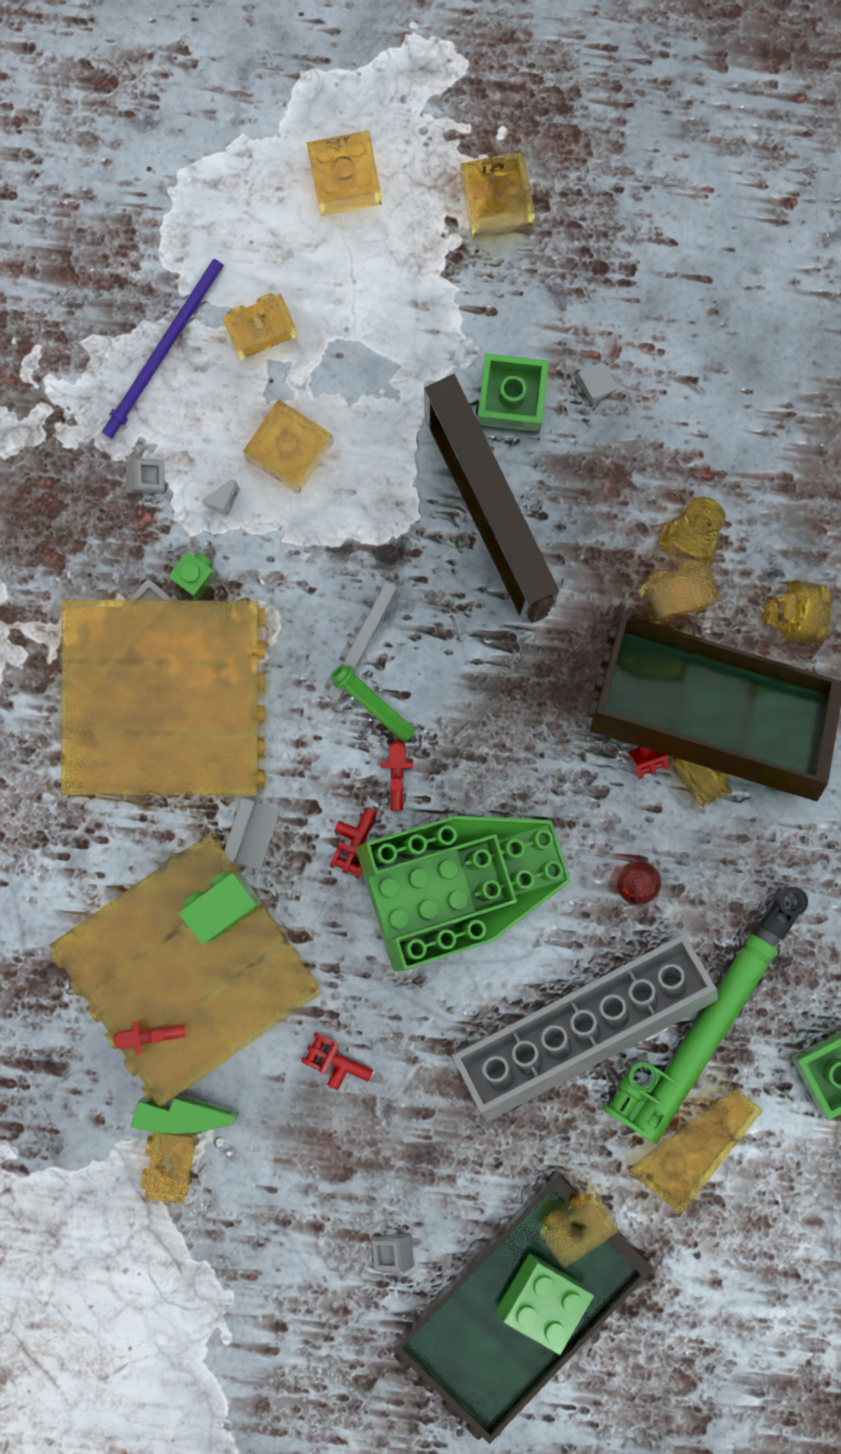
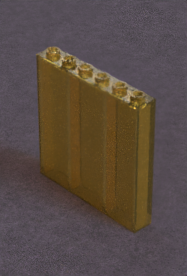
M62 600L61 795H259V789L265 788V769H259V756H265V737H259V724H265V705H259V692H265V673H259V660H265L266 651L265 641L260 640V628H265L266 624L265 608H260L258 601Z
M211 832L49 945L53 950L50 953L51 958L60 969L65 968L71 976V979L68 980L70 986L78 996L84 995L90 1004L87 1006L89 1014L97 1023L100 1021L108 1030L105 1036L114 1049H118L113 1042L114 1034L121 1030L132 1029L131 1021L133 1020L138 1022L139 1031L184 1024L186 1038L165 1040L160 1043L140 1044L141 1055L139 1056L135 1055L134 1048L121 1049L126 1057L124 1060L126 1068L134 1077L136 1075L140 1077L145 1085L142 1087L145 1096L151 1103L157 1102L159 1107L323 992L263 904L214 941L205 945H201L179 915V912L185 908L182 902L197 891L205 893L212 887L209 882L222 872H240L243 876L236 864L232 863L225 854V848L216 835Z

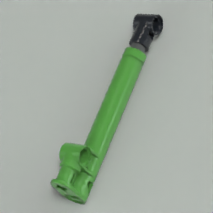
M783 887L775 893L771 906L759 923L760 931L756 936L750 934L745 942V947L741 948L717 986L718 1001L703 1008L665 1070L662 1071L643 1059L631 1061L626 1068L625 1075L618 1084L620 1089L610 1105L604 1104L602 1106L603 1110L651 1142L657 1144L769 967V962L776 956L778 952L774 948L779 939L784 940L798 916L807 909L808 897L802 889ZM792 892L796 895L798 903L793 910L789 911L785 908L783 900L787 893ZM640 1067H646L650 1072L649 1079L642 1084L636 1083L633 1079L634 1072Z

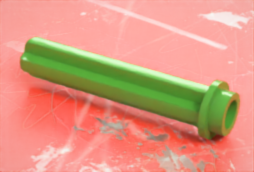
M340 665L331 676V679L334 681L333 685L336 688L342 687L399 739L404 742L408 741L415 733V729L353 674L354 668L352 666Z

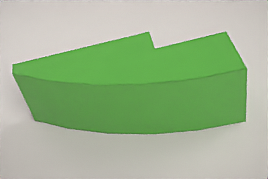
M178 1094L173 1098L171 1106L142 1098L137 1103L130 1127L168 1134L197 1133L234 1124L239 1113Z

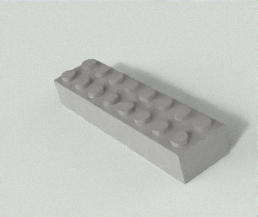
M682 934L452 1055L481 1115L486 1122H489L718 1001L717 989L686 935Z

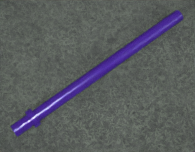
M213 259L116 410L112 409L109 413L111 418L102 430L105 436L112 439L121 424L125 425L127 423V415L224 265L218 260Z

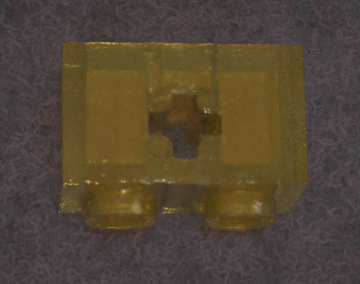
M272 293L266 294L258 298L257 303L246 308L245 306H237L229 310L226 316L222 317L239 360L297 337L295 325L281 293L275 296ZM259 319L264 326L260 329L257 328L254 322Z
M154 1132L153 1136H148L145 1155L150 1156L149 1169L144 1168L141 1178V1188L146 1189L144 1199L185 1203L188 1198L197 1133L168 1134ZM166 1158H170V1164L175 1166L170 1172H165L166 1167L160 1165Z
M596 1190L590 1194L586 1191L580 1193L570 1201L571 1206L561 1213L559 1210H556L542 1221L544 1225L541 1226V1236L563 1268L619 1232L617 1220ZM572 1222L583 1223L584 1230L580 1231L577 1227L572 1229Z

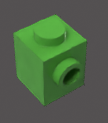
M186 551L168 578L199 601L217 575L210 568L213 562L199 552L193 556Z

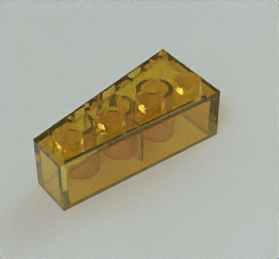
M734 1087L632 1165L628 1172L682 1215L763 1109Z

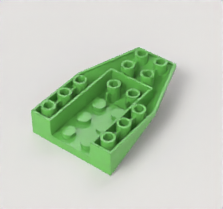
M453 816L355 847L393 972L414 968L495 941L571 882L552 820Z

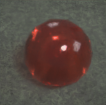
M634 860L624 865L617 877V890L625 901L633 905H645L655 900L661 890L659 871L651 863L643 860Z

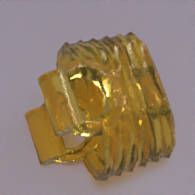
M705 496L693 497L681 515H678L663 528L657 541L658 545L666 548L673 541L676 547L683 552L700 557L699 566L702 569H708L716 554L718 534L725 521L726 513L721 505L711 498Z
M794 580L789 584L784 597L765 601L764 624L772 625L777 629H783V634L788 642L821 643L826 639L831 618V593L827 585ZM779 604H783L782 619L788 620L786 622H778Z
M673 757L680 775L700 807L704 808L706 805H710L712 802L715 803L716 800H721L722 797L732 794V790L727 782L731 775L715 773L710 768Z

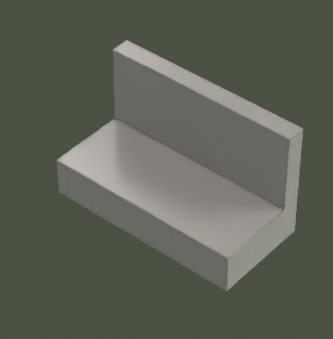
M242 798L221 859L260 871L281 810Z

